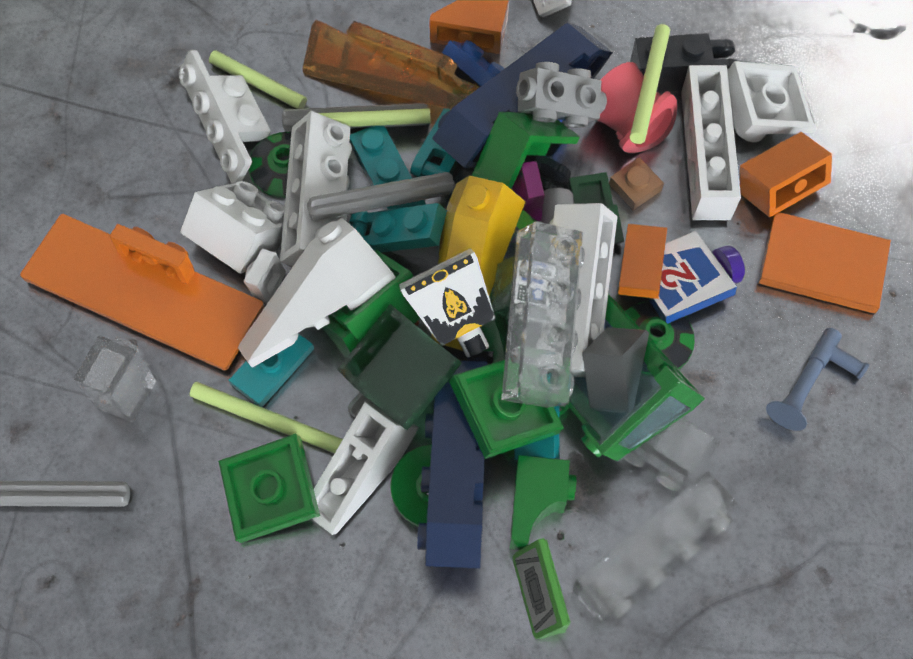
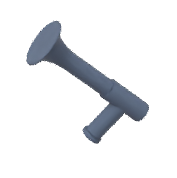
M826 328L808 358L807 365L789 395L782 402L772 401L767 404V414L778 425L794 431H801L806 428L807 420L802 414V406L820 372L825 368L829 360L854 374L859 380L866 373L869 367L868 363H863L837 347L842 338L838 330L834 328Z

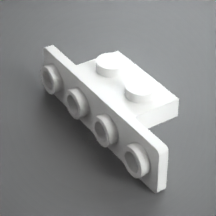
M189 50L183 64L179 68L180 82L185 86L192 101L193 109L199 115L206 130L207 138L213 144L218 154L222 169L227 173L231 183L243 181L252 164V160L243 142L262 141L268 137L271 130L243 75L210 76L198 51Z

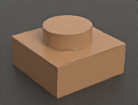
M639 157L612 175L609 185L632 210H635L661 192L664 182Z

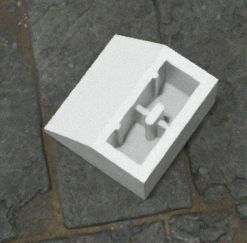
M237 181L223 186H216L211 189L195 192L180 233L241 274L246 272L252 261L256 260L262 248L275 252L281 245L285 206L268 200L258 193V189L248 182Z

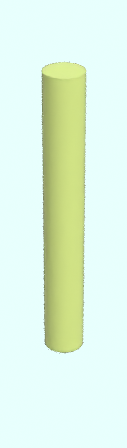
M214 50L209 57L210 64L231 75H243L246 83L296 109H303L307 103V97L217 50Z
M430 108L318 113L350 127L431 123Z

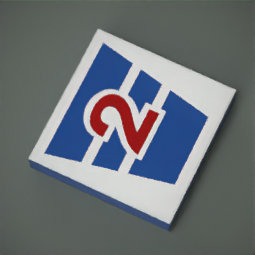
M694 231L665 244L659 299H647L660 318L668 324L734 296L737 286L698 233Z

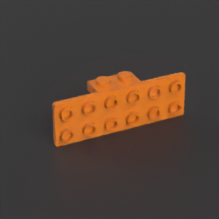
M61 214L20 273L24 281L224 371L229 369L239 352L238 346L264 309L263 301L195 272L188 257V252L174 242L161 243L142 228L133 227V229H129L118 223L111 234L65 214Z

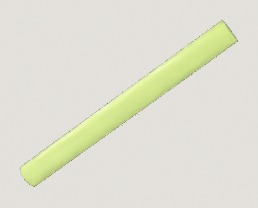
M665 24L657 25L655 28L630 133V140L635 144H642L646 140L670 34V28Z
M195 382L191 387L190 397L288 436L297 434L301 437L302 441L335 454L343 440L202 383Z

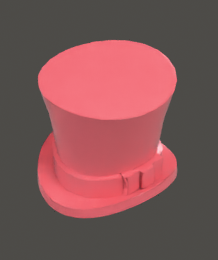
M634 62L620 64L601 79V91L606 94L607 104L604 111L600 114L598 121L617 132V138L620 140L619 146L627 153L643 152L660 144L671 132L677 116L676 97L669 91L664 92L662 95L656 92L646 140L642 144L631 142L630 133L644 78Z

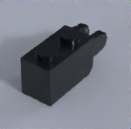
M709 33L669 36L656 92H681L689 65H727L728 70L734 61H737L734 58L726 59L736 52L733 40H710ZM653 37L635 38L630 62L637 64L643 76Z

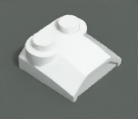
M734 61L727 71L733 127L741 138L749 142H758L767 134L813 133L817 129L798 74V66Z

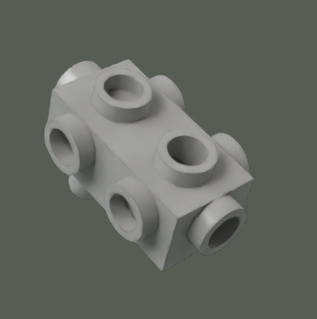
M554 62L536 63V68L521 72L516 88L518 112L533 115V120L540 122H555L556 119L564 120L565 126L571 128L588 127V122L600 119V114L604 111L607 104V97L601 91L602 80L592 79L590 70L570 69L568 73L559 72V64Z

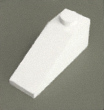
M365 402L314 488L320 516L313 518V520L330 534H337L398 464L419 427L388 405Z

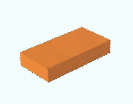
M628 224L618 295L659 299L667 236L666 227Z

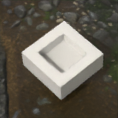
M262 248L256 260L249 264L244 283L253 297L267 304L287 272L275 252Z

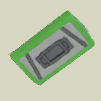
M545 538L538 539L516 552L512 559L535 639L565 633L571 623L548 542Z

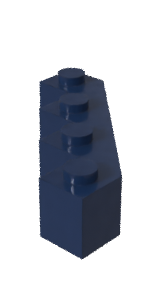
M567 22L455 105L452 110L446 112L438 123L439 129L432 139L464 168H475L499 111L520 113L518 112L516 88L521 72L536 68V63L554 62L559 64V72L568 73L570 69H587L591 71V78L594 79L613 52L582 27Z
M439 352L437 363H429L428 388H435L434 414L426 413L425 439H432L431 465L422 466L421 493H429L427 523L419 522L417 539V550H426L425 566L480 569L484 456L449 381L455 374L488 365V356L482 353L466 357L465 353Z

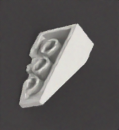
M343 218L330 222L319 230L317 237L308 244L246 333L238 349L253 368L294 344L298 338V332L314 326L317 329L324 327L330 323L328 315L345 305L350 310L357 308L396 277L354 227Z

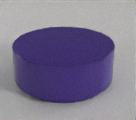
M730 245L712 251V254L735 284L740 283L745 275V266L740 253Z

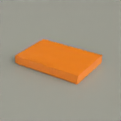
M779 212L772 217L758 284L875 314L880 308L891 240Z

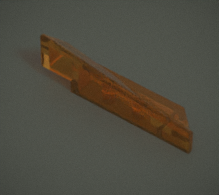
M315 20L312 24L303 63V73L307 76L451 110L479 88L477 84L459 79L454 74L457 64L449 56L356 21H353L347 29V34L319 20Z

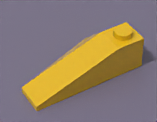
M468 176L456 183L446 208L447 213L440 238L438 264L471 248L477 256L488 296H490L525 201L501 182ZM431 334V341L439 343L434 335ZM457 338L444 344L445 346L463 351Z

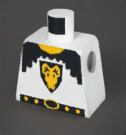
M471 248L399 284L403 296L441 345L457 338L466 357L477 355L489 347L480 326L492 321L495 316L477 256Z

